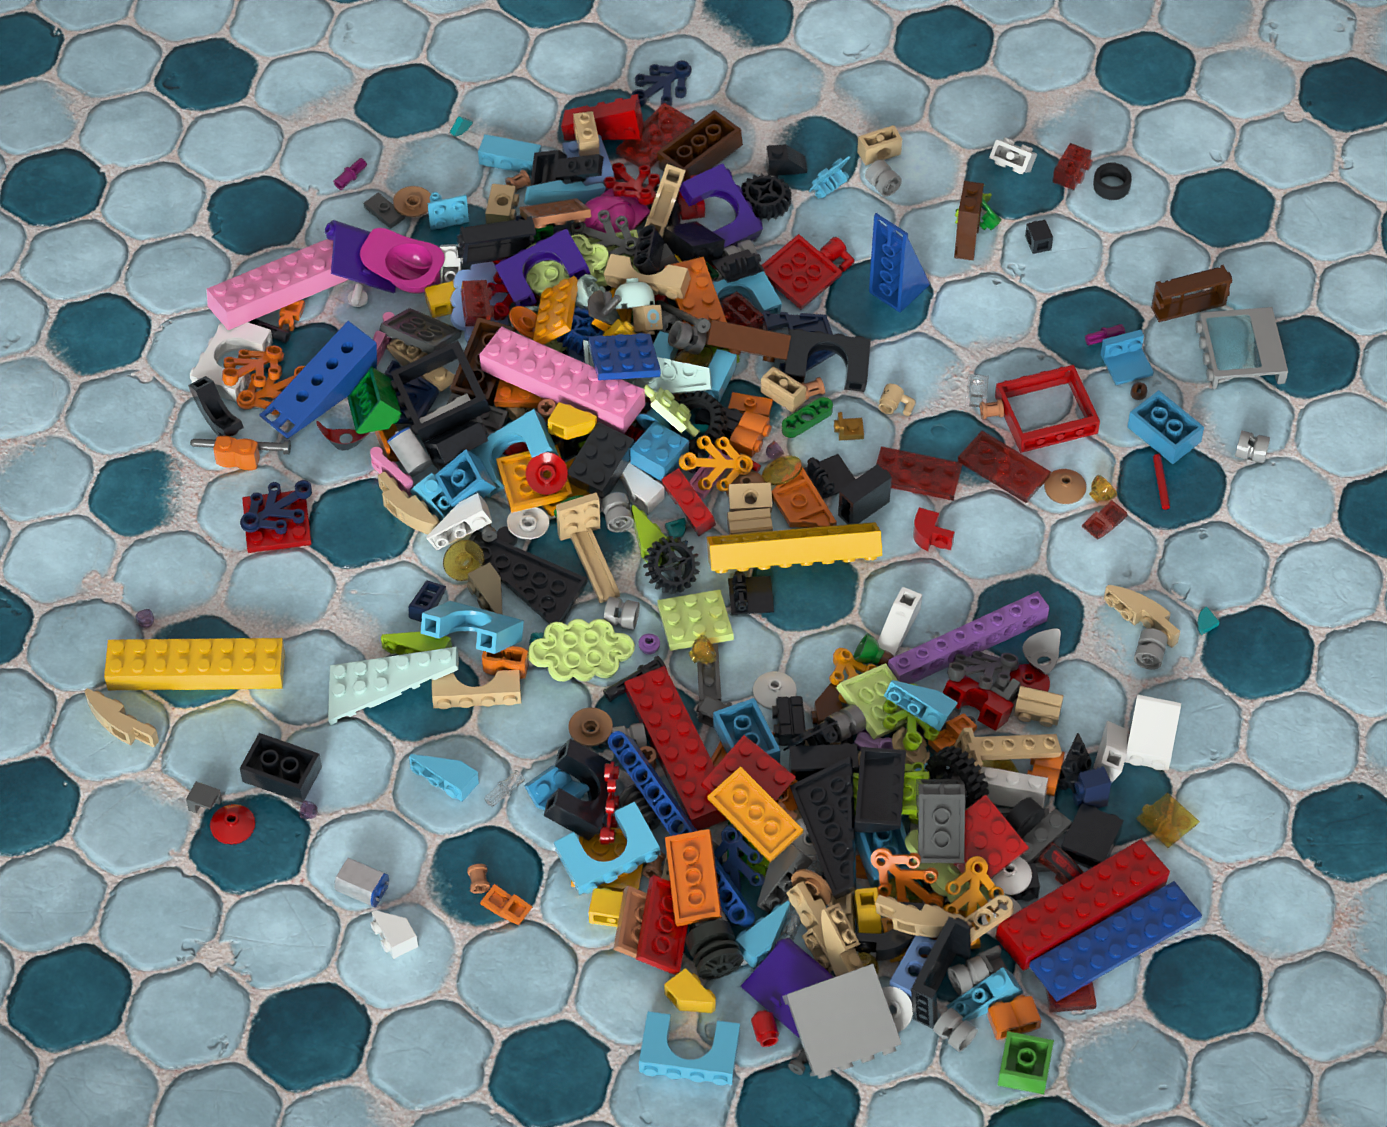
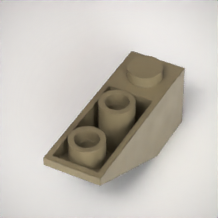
M491 563L468 573L467 588L472 595H476L480 608L503 615L501 577Z

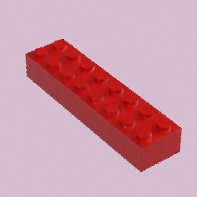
M665 666L625 681L626 694L639 722H643L647 739L651 747L656 751V757L678 803L695 829L701 831L728 820L708 800L707 796L710 793L701 786L715 766Z
M1140 839L998 924L995 938L1024 971L1029 968L1031 961L1166 886L1170 870L1143 839Z

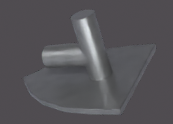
M595 291L588 299L589 316L612 325L617 319H620L615 307L622 301L621 297L615 295L612 298L611 292Z

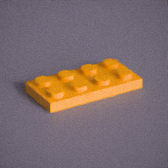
M575 276L563 279L559 284L552 288H546L541 293L533 341L544 345L571 331L578 290V280Z
M741 766L707 796L708 800L769 862L774 860L803 833V829Z

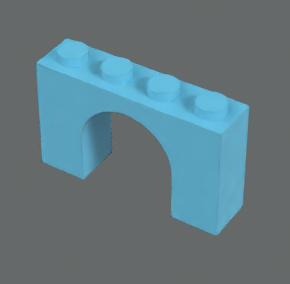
M764 271L753 276L738 279L735 282L727 283L725 279L713 281L719 301L729 295L745 297L753 304L762 321L763 311H770L773 314H780L782 302Z
M659 331L653 343L656 356L674 360L679 349L669 345L668 333ZM717 349L711 363L707 367L711 371L712 390H705L704 392L712 395L718 402H720L736 369L737 354Z
M535 409L526 412L520 418L491 433L487 437V442L470 450L471 453L481 459L496 487L487 495L488 498L504 489L496 458H500L510 445L517 442H526L532 458L546 452L559 456L552 437L548 433V427L544 418Z
M448 601L422 613L421 634L441 638L457 631L477 632L476 649L496 654L522 641L524 620Z
M635 802L614 811L615 819L627 840V845L624 852L612 861L600 862L590 858L585 853L574 832L554 841L555 851L579 895L591 893L597 886L603 883H611L619 875L625 872L631 873L639 865L645 862L651 863L661 855L660 846Z
M647 1012L639 1058V1072L648 1076L664 1075L671 1079L687 1078L694 1082L709 1081L717 1085L733 1083L740 1037V1023L717 1021L714 1042L710 1051L701 1058L688 1060L675 1055L668 1046L671 1014Z

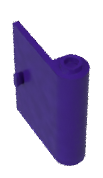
M332 220L326 225V237L329 240H333L331 274L393 294L396 292L395 285L369 270L361 261L360 250L370 231L336 220Z
M790 938L780 939L776 943L773 951L745 980L741 988L766 1010L773 1013L775 1018L799 1038L789 1005H785L782 996L834 978V976Z

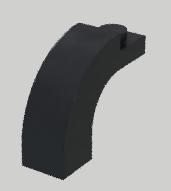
M205 376L188 385L201 414L217 436H234L239 430L244 428L242 421L231 414L223 403L213 380Z
M901 902L905 905H913L920 911L924 906V903ZM895 929L881 934L855 933L860 945L855 947V950L861 954L876 953V961L890 960L906 953L916 935Z

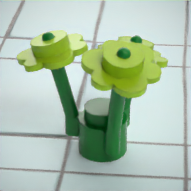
M983 193L982 206L988 211L981 218L983 222L980 221L979 225L984 231L987 228L992 231L1002 221L987 204L991 199V193ZM959 208L956 209L955 216L957 217V220L955 222L956 224L958 223Z

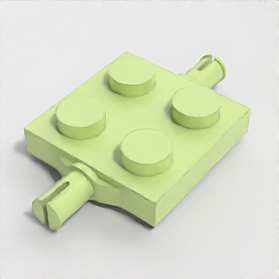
M647 384L642 388L645 389V394L651 400L650 406L679 432L682 433L686 430L693 438L699 433V430L689 421L691 417L690 410L684 404H679L674 400L671 392L668 390L664 391L661 387L655 392Z

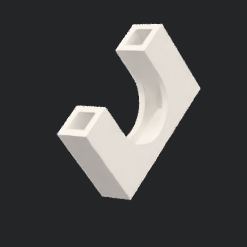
M248 322L228 330L220 323L214 338L212 337L209 340L206 351L200 355L197 366L193 367L190 372L192 383L207 376L214 381L221 398L237 402L239 393L246 389L245 377H240L234 386L225 385L222 380V371L225 368L219 366L217 362L224 354L231 351L246 349L264 352L273 343L271 330Z

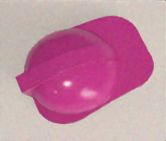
M613 188L585 204L591 210V217L586 218V221L583 222L586 227L606 233L603 224L598 219V213L601 210H607L611 216L610 221L615 233L622 232L615 223L616 218L619 216L627 218L628 228L631 231L650 214V210L646 205L640 204L637 198L615 197L613 195Z
M375 228L370 232L361 247L360 258L363 264L369 270L389 280L393 285L405 292L419 294L425 292L424 288L441 284L439 271L444 264L445 256L443 251L432 243L415 240L389 229Z

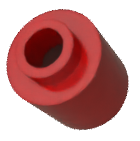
M766 1010L756 1012L751 1019L757 1042L762 1047L776 1044L779 1032L773 1013Z

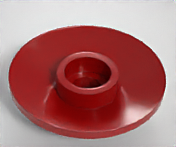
M542 453L533 457L527 465V483L539 494H554L561 490L567 481V466L562 458L556 454ZM546 471L551 472L550 478L544 477Z
M1030 664L1019 665L1017 670H1013L1009 674L1011 677L1010 681L1014 678L1021 683V686L1046 692L1049 691L1050 679L1048 675L1034 669Z
M238 804L226 805L217 810L212 816L210 822L211 832L218 841L224 844L241 843L247 840L255 829L254 815L245 806Z

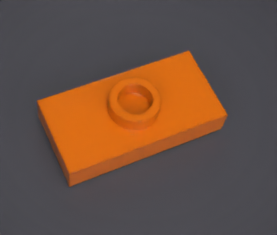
M732 392L728 408H735L742 414L749 410L769 418L773 399Z

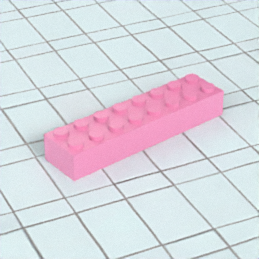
M326 239L207 288V302L209 309L230 330L349 279L331 274L333 240Z
M502 326L480 353L482 371L544 399H551L556 404L558 402L569 404L576 409L590 412L597 416V422L623 434L645 406V389L622 379L598 380L595 367Z

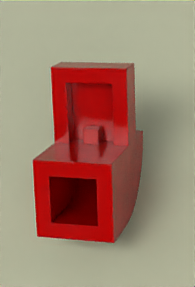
M919 507L915 516L913 531L916 544L926 551H929L930 545L940 549L951 550L954 544L955 532L938 527V512Z

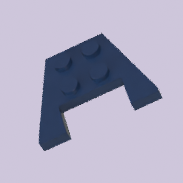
M770 311L762 312V318L767 331L788 327V330L803 329L808 332L822 331L825 334H833L827 315L800 313V315H790L788 312H780V314H773ZM826 350L813 353L807 359L806 371L836 353ZM785 362L780 363L779 366L780 371L784 372Z
M392 360L384 374L394 380L391 372L401 368L397 361ZM418 377L403 385L420 419L427 415L439 395V390L422 377ZM397 397L401 416L396 424H413V420L409 422L404 413L407 407H402Z

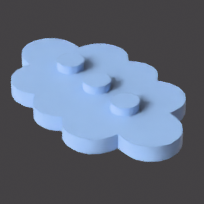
M493 262L471 264L470 270L463 269L459 271L453 281L455 290L451 295L450 301L454 309L450 319L454 327L465 331L464 336L467 343L478 317L508 325L507 318L497 321L491 315L494 305L502 302L508 293H496L494 296H488L484 292V288L488 283H495L493 276L497 270Z

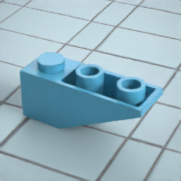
M432 473L410 490L413 496L416 495L420 501L423 500L426 503L429 512L432 515L435 514L440 522L454 508L450 505L436 477Z
M895 680L890 682L884 694L885 698L939 732L958 704V702L940 691Z
M410 754L409 756L411 770L416 775H422L427 778L433 786H439L445 790L451 798H457L463 802L479 784L478 772L460 760Z
M788 900L782 905L778 904L769 915L765 918H759L752 928L748 931H742L737 936L736 943L739 945L743 959L753 969L760 965L773 951L790 914V902Z
M1002 967L948 1004L947 1008H953L962 1015V1021H970L986 1014L988 1008L995 1002L1002 1001L1006 1003L1012 1001L1015 997L1022 994L1023 990L1014 975Z

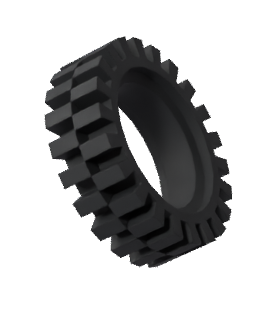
M696 391L695 394L687 392L688 397L684 394L679 395L681 401L677 402L684 404L689 410L705 408L709 411L711 417L710 425L702 436H708L712 444L715 443L718 437H725L722 430L727 431L728 426L725 424L728 422V418L725 416L727 413L712 395L704 391L703 393ZM671 424V430L679 434V431ZM697 439L689 440V452L695 454L696 457H698V452L702 456L706 455L705 449H700L697 446ZM702 439V444L705 446L706 442Z
M947 746L927 760L925 769L929 772L930 779H935L941 770H947L946 766L953 769L962 779L967 790L968 797L965 798L966 809L984 795H989V790L986 789L989 785L988 782L983 781L986 778L985 774L979 773V770L982 769L980 765H974L976 760L973 757L968 759L969 753L966 751L962 753V749L959 747L955 749V746Z

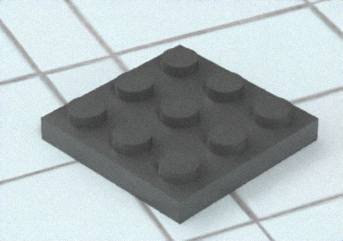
M411 308L381 323L379 330L385 333L386 336L404 341V344L408 346L418 347L427 354L456 341L461 337L462 330Z

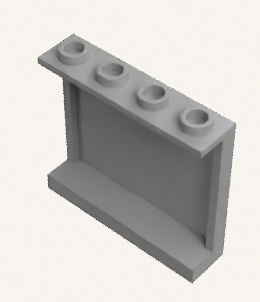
M874 964L782 996L785 1005H789L812 1071L809 1073L810 1076L817 1075L818 1079L832 1074V1069L839 1067L840 1071L851 1068L854 1061L861 1059V1062L864 1063L875 1059L874 1054L882 1052L883 1055L895 1052L897 1051L895 1046L902 1044Z

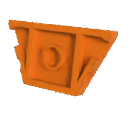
M797 463L792 473L786 475L782 479L781 484L772 490V499L789 527L814 528L837 526V521L802 465Z

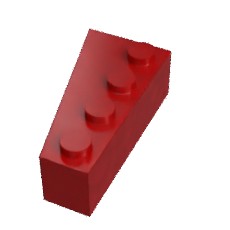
M638 94L631 95L629 99H623L622 97L615 99V102L607 104L600 102L593 107L586 105L564 111L561 125L564 141L576 140L573 114L593 111L597 133L601 136L602 140L641 139L644 122Z

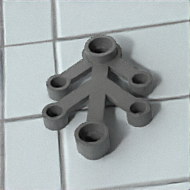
M601 210L598 213V219L603 224L606 233L586 227L584 222L572 223L570 227L572 235L581 234L598 239L600 242L595 244L604 245L606 248L612 245L618 246V248L608 251L609 255L626 254L627 256L634 257L638 238L631 236L628 228L629 223L625 216H619L615 221L618 229L622 231L624 239L616 236L610 221L611 216L607 210Z
M973 651L971 658L963 654H956L954 662L949 664L947 674L950 680L958 682L965 675L984 672V675L980 677L979 687L989 690L992 688L994 670L1002 669V672L997 676L996 683L1000 686H1008L1011 678L1009 676L1010 672L1017 670L1019 667L1018 657L1011 653H1003L999 658L980 651Z

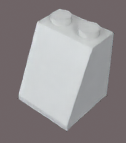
M1137 695L1125 762L1135 766L1152 767L1156 770H1169L1181 703Z

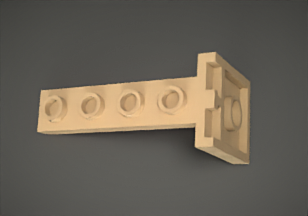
M597 493L557 504V530L560 541L571 538L599 603L606 602L609 597H620L619 589L592 532L600 529V504Z
M963 728L954 744L955 749L959 747L962 749V753L965 751L969 753L968 759L973 757L976 760L974 765H980L981 768L983 766L982 760L1055 758L1062 754L1056 734L975 737L972 728Z

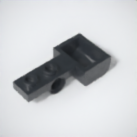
M560 150L535 152L530 186L561 180L564 183V180L567 179L574 182H584L586 177L602 176L604 157L597 154L567 158V155Z

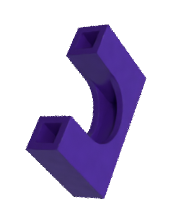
M722 163L682 182L679 191L689 207L710 197H719L729 202L735 211V220L713 232L725 240L724 248L731 245L737 247L739 242L758 238L763 230L761 220L754 215L750 202L746 201L743 197L740 186L736 185L732 179L731 171L728 168L726 169Z
M567 228L554 233L553 236L545 240L538 241L528 249L521 250L516 255L503 259L494 265L515 306L526 307L537 303L527 283V275L530 269L539 262L547 260L558 262L564 267L569 278L575 276L578 280L585 274L591 275L587 263Z

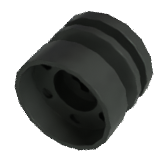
M714 920L701 924L690 931L685 938L689 953L694 958L693 962L697 973L702 979L712 980L729 975L737 970L744 960L739 945L735 942V936L730 923L725 920Z

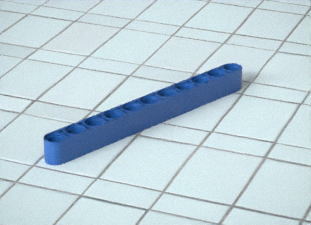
M613 732L608 739L610 749L670 835L674 836L697 831L635 741L623 732ZM624 739V744L619 747V742ZM636 756L635 762L630 764L631 759ZM648 773L646 780L642 781L643 775ZM660 790L659 795L654 798V793ZM671 807L670 814L666 815V810ZM683 824V830L678 833V827ZM714 856L717 876H720L718 889L721 908L732 923L747 928L754 923V911ZM732 893V899L727 903L726 898ZM744 911L745 915L743 919L739 920L738 916L740 912Z

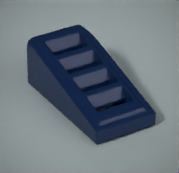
M426 580L408 606L409 618L421 622L423 612L438 606L446 586Z

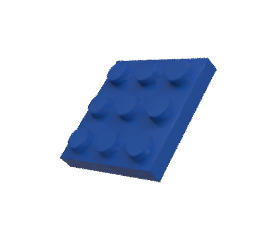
M639 333L633 335L619 334L615 336L599 335L589 337L588 344L598 380L660 377L661 369L650 334Z

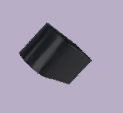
M654 225L645 226L638 236L633 264L639 273L643 275L657 274L660 267L664 240Z

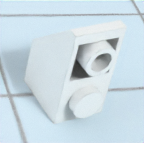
M458 244L440 246L445 256L444 264L440 269L441 284L453 281L455 275L462 270L461 258L456 256V246Z
M376 910L372 912L373 921L370 922L371 927L376 935L380 934L382 938L380 942L386 953L390 952L393 959L418 947L417 936L407 918Z

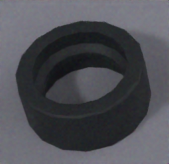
M1103 164L1096 169L1094 174V190L1104 199L1118 200L1124 198L1129 193L1131 187V173L1122 164ZM1107 176H1114L1121 179L1124 183L1120 186H1109L1103 183L1101 179Z
M1029 797L1015 805L1005 819L1018 835L1023 838L1041 822L1045 810Z

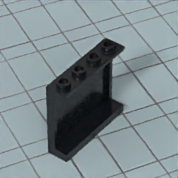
M948 917L911 988L913 1020L932 1029L938 1021L937 991L948 972V968H950L956 955L966 960L971 959L970 926L961 918L954 919Z

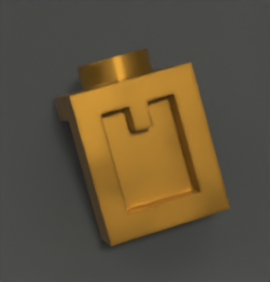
M838 412V418L834 420V432H838L839 441L864 439L862 418L843 419L842 412Z

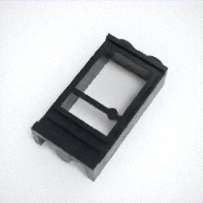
M532 216L527 217L526 220L519 219V221L510 220L469 226L465 227V229L461 226L460 235H457L458 246H456V256L461 258L462 266L508 259L519 251L526 250L534 243V235H536Z

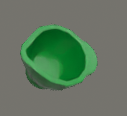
M867 633L857 646L853 657L862 664L873 663L877 665L883 656L884 650L879 647L877 640Z

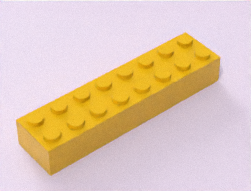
M876 522L706 537L708 562L711 570L715 571V573H726L728 569L748 571L751 567L765 570L770 569L774 565L788 568L792 564L800 563L801 566L813 565V562L821 561L822 564H832L835 562L834 560L854 562L856 558L876 560L877 557L882 556L881 530Z
M283 638L108 640L104 678L108 690L283 689L285 661Z

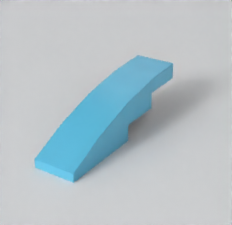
M561 180L528 186L524 203L525 205H537L578 198L583 204H586L589 200L603 194L606 187L603 183L585 186L582 181L564 184Z

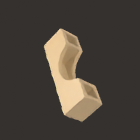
M669 164L666 165L645 226L654 225L661 237H663L664 227L667 226L686 171Z
M610 254L603 274L607 285L613 288H618L626 283V279L638 278L639 282L647 283L651 287L654 295H664L671 299H684L691 279L688 268L669 264L657 274L643 275L634 270L630 257Z
M519 670L497 671L495 677L489 683L479 687H470L462 684L457 680L454 673L447 674L436 680L432 679L433 708L448 709L451 707L469 708L471 706L490 707L503 704H521Z

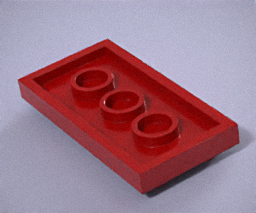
M653 875L649 879L636 960L677 975L681 969L688 924L682 926L675 924L671 883L668 880Z

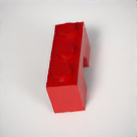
M679 468L661 479L664 489L674 503L679 505L687 521L698 536L716 526L713 515Z
M966 675L958 682L949 679L943 691V694L958 702L956 708L960 709L962 706L967 705L978 709L980 714L977 720L994 731H997L1008 722L1015 705L990 689L980 688L978 682Z

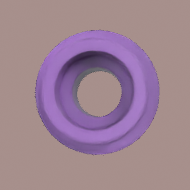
M645 634L640 637L638 642L640 650L648 655L654 654L660 647V639L654 634Z

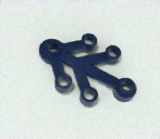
M684 60L677 61L674 66L653 64L649 67L650 75L637 74L635 76V84L638 87H643L646 83L655 84L645 91L641 89L634 90L631 95L638 94L640 107H642L647 102V98L663 88L661 106L669 108L672 106L671 83L678 78L675 96L677 98H684L687 94L685 78L691 75L692 68ZM661 73L669 74L667 76H660Z
M307 480L298 481L295 484V491L277 502L276 498L281 493L280 484L277 482L270 483L268 485L269 493L265 509L259 513L258 508L264 503L263 495L258 492L253 493L250 496L251 505L249 512L242 516L240 525L246 532H255L259 528L275 529L277 534H284L287 531L286 521H270L265 519L268 517L289 518L294 523H302L305 520L303 510H287L283 508L298 499L309 498L312 494L311 483Z
M733 824L727 825L722 830V842L715 850L714 856L722 865V856L729 849V858L722 867L727 874L730 872V878L740 893V871L749 879L752 886H762L765 882L764 875L755 872L739 857L738 848L748 856V860L751 863H760L763 860V855L743 840L742 833ZM733 832H735V839H734V840H733L732 837H731V834H732ZM755 852L758 855L757 860L753 859V855ZM756 876L759 877V882H758V883L755 882V877H756ZM732 895L727 898V903L732 899Z

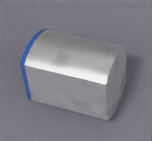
M409 427L400 432H395V435L387 441L411 478L433 464Z
M347 858L335 878L336 891L372 907H377L389 885L388 874L351 858Z

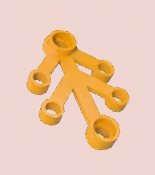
M701 436L697 439V446L700 449H706L713 459L697 458L691 452L685 453L679 458V466L683 470H691L695 467L714 468L707 477L701 478L698 481V487L702 491L711 489L712 483L726 468H730L732 470L726 478L719 479L716 483L719 491H727L729 484L739 475L748 474L753 467L751 458L745 454L739 455L729 444V440L726 437L717 438L715 446L711 443V439L708 436ZM702 439L706 442L705 446L702 444ZM721 440L724 442V446H721ZM718 450H725L732 460L725 459ZM704 481H706L707 487L703 485Z
M838 648L833 654V663L836 667L829 676V680L833 685H838L844 680V669L848 675L847 679L859 675L855 669L864 673L876 668V666L873 664L866 666L856 661L849 650ZM839 694L840 701L842 703L848 704L842 697V695Z
M974 856L969 858L965 864V871L954 881H949L946 884V892L950 895H957L961 891V886L970 880L969 889L951 904H946L943 907L944 911L947 912L948 908L952 907L953 914H958V910L967 903L966 917H968L977 910V904L980 908L987 904L988 901L979 890L980 881L989 891L988 896L991 900L995 898L993 895L994 890H998L999 896L1004 895L1003 889L996 887L987 875L988 865L982 857ZM976 864L980 865V870L978 872H976L974 869ZM952 884H955L956 890L954 892L950 890V886ZM986 915V920L990 922L991 918ZM977 939L971 943V946L977 942Z

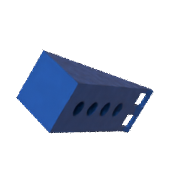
M875 213L869 293L898 312H901L930 283L908 239V233Z
M347 321L259 416L289 439L348 397L371 366L377 369V342L350 321ZM275 409L281 413L274 421H270L265 417ZM289 420L295 426L288 433H285L280 427Z

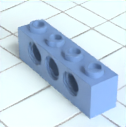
M914 937L890 980L889 986L899 988L907 993L911 1001V988L917 976H911L910 973L919 974L927 958H922L920 955H929L936 940L930 937Z

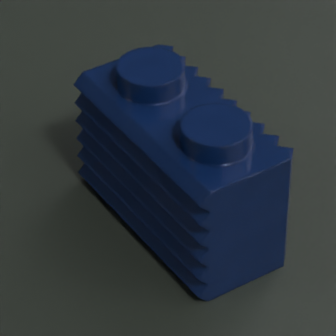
M1101 766V768H1093L1088 770V772H1080L1078 781L1075 782L1076 793H1073V801L1076 806L1080 807L1082 803L1096 808L1108 806L1112 784L1105 767Z

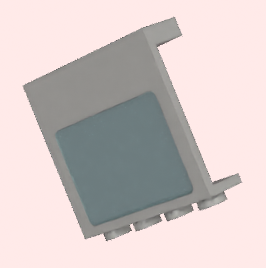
M1272 307L1200 313L1199 321H1196L1195 328L1196 333H1200L1199 346L1204 351L1203 364L1207 365V381H1211L1212 389H1217L1218 379L1275 375L1277 384H1285L1288 368Z

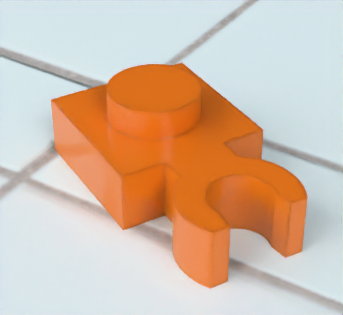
M299 300L280 309L279 328L282 329L283 325L289 324V330H294V320L300 321L305 308V300Z

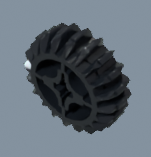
M761 173L760 176L753 175L752 179L747 178L746 182L742 183L743 197L746 201L750 202L754 215L760 220L767 219L769 222L770 218L776 220L778 215L783 216L784 212H788L792 193L784 179H779L777 175L771 177L770 173L767 176Z
M668 536L666 539L662 537L659 538V542L655 541L652 543L653 548L647 549L650 555L644 556L648 563L644 564L643 567L649 570V572L645 573V576H651L649 583L656 582L655 589L662 588L663 593L668 591L671 594H675L677 591L680 593L685 588L691 587L690 582L697 580L694 575L699 574L700 571L695 566H699L700 562H695V558L699 554H692L694 547H687V540L681 542V537H676L675 539L673 536ZM671 549L676 550L682 557L676 556ZM661 552H662V555H661L662 562H661V564L658 566L659 556H660V554H661ZM672 562H678L673 567L665 568V566L670 565ZM683 564H685L684 574H683V576L681 577V575H682V570H681V569H682ZM661 572L666 573L672 581L666 579Z

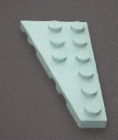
M583 340L585 363L594 367L588 341ZM659 357L657 359L661 369L660 377L622 379L640 388L647 384L655 392L660 387L672 394L712 390L710 368Z
M457 647L330 665L328 710L330 725L337 723V720L348 715L351 717L356 715V711L365 707L372 708L401 695L402 691L411 687L412 689L418 688L420 683L427 680H436L457 671L459 665V651Z

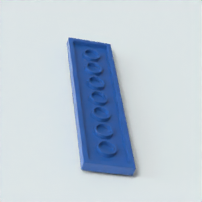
M1173 881L1031 961L1029 967L1057 1002L1199 921L1202 914L1177 883Z

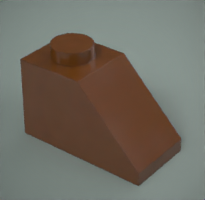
M830 683L814 703V711H811L812 724L818 726L827 716L843 709L839 699L840 693L836 688L838 685Z

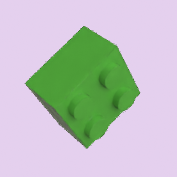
M1007 1031L998 1086L1044 1095L1054 1040Z

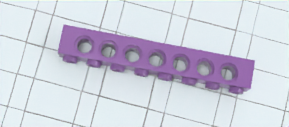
M1037 591L889 659L888 667L899 682L915 683L949 667V664L954 662L956 654L971 657L973 651L982 652L1047 622L1049 606Z

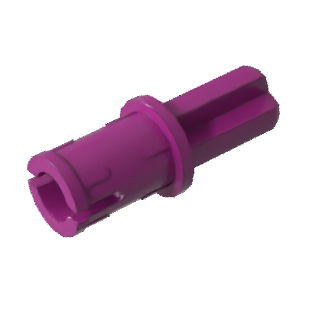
M359 158L352 166L345 167L344 172L333 180L334 185L339 190H343L352 180L357 179V175L367 166V162L363 158Z
M1122 324L1110 328L1102 327L1101 331L1085 336L1086 344L1093 345L1103 342V339L1122 335L1125 333V328Z

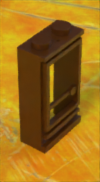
M964 181L958 211L954 258L974 261L984 183Z
M1221 265L1220 268L1217 267L1170 279V281L1166 280L1163 283L1157 281L1155 283L1151 308L1158 322L1225 306L1230 295L1231 273L1227 272L1224 265ZM1212 287L1210 290L1184 296V294ZM1181 295L1179 298L1172 299V297Z

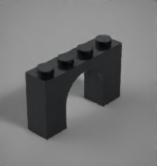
M789 329L788 335H791L787 360H785V374L799 383L804 382L807 359L815 352L831 351L839 355L845 363L844 390L865 392L871 339H866L863 336L849 337L843 334H825L822 331L808 332L803 329Z
M569 739L558 750L555 767L575 777L582 784L588 785L590 789L587 791L589 801L581 800L559 788L547 799L544 816L588 841L596 834L599 835L601 827H604L603 817L606 814V800L609 794L607 791L608 782L604 778L605 764H611V761Z

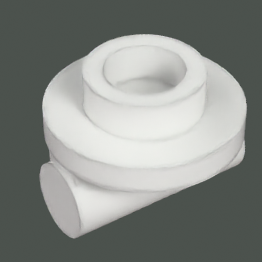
M356 284L354 290L348 294V302L354 307H361L367 303L368 295L363 291V285Z

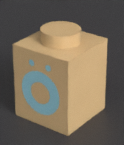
M661 305L632 307L634 332L643 331L644 334L653 335L655 330L663 329Z

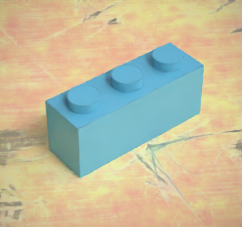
M485 134L478 150L479 165L516 172L525 170L527 174L532 175L534 153L542 152L541 145Z

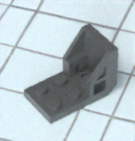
M916 779L918 854L921 857L920 863H964L965 784L961 779Z

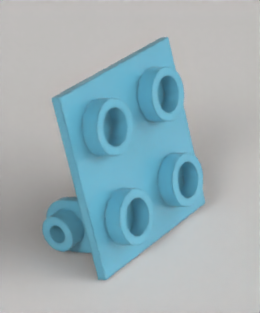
M850 156L844 160L842 158L838 159L832 164V168L829 170L825 168L812 182L813 186L809 192L815 190L817 198H825L828 194L846 183L849 175L841 169L850 159Z
M433 192L430 195V203H427L430 230L469 222L467 195L443 200L438 192Z

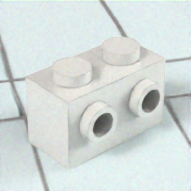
M1004 137V140L996 139L989 158L995 160V164L1006 167V165L1013 167L1012 171L1019 174L1031 172L1037 154L1032 152L1033 148L1023 144L1021 147L1014 145L1015 141Z

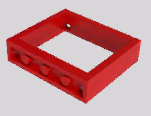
M1074 365L996 383L995 398L996 400L1001 399L1003 402L1004 418L1020 453L1098 434L1099 417ZM1068 383L1084 418L1023 433L1007 398Z

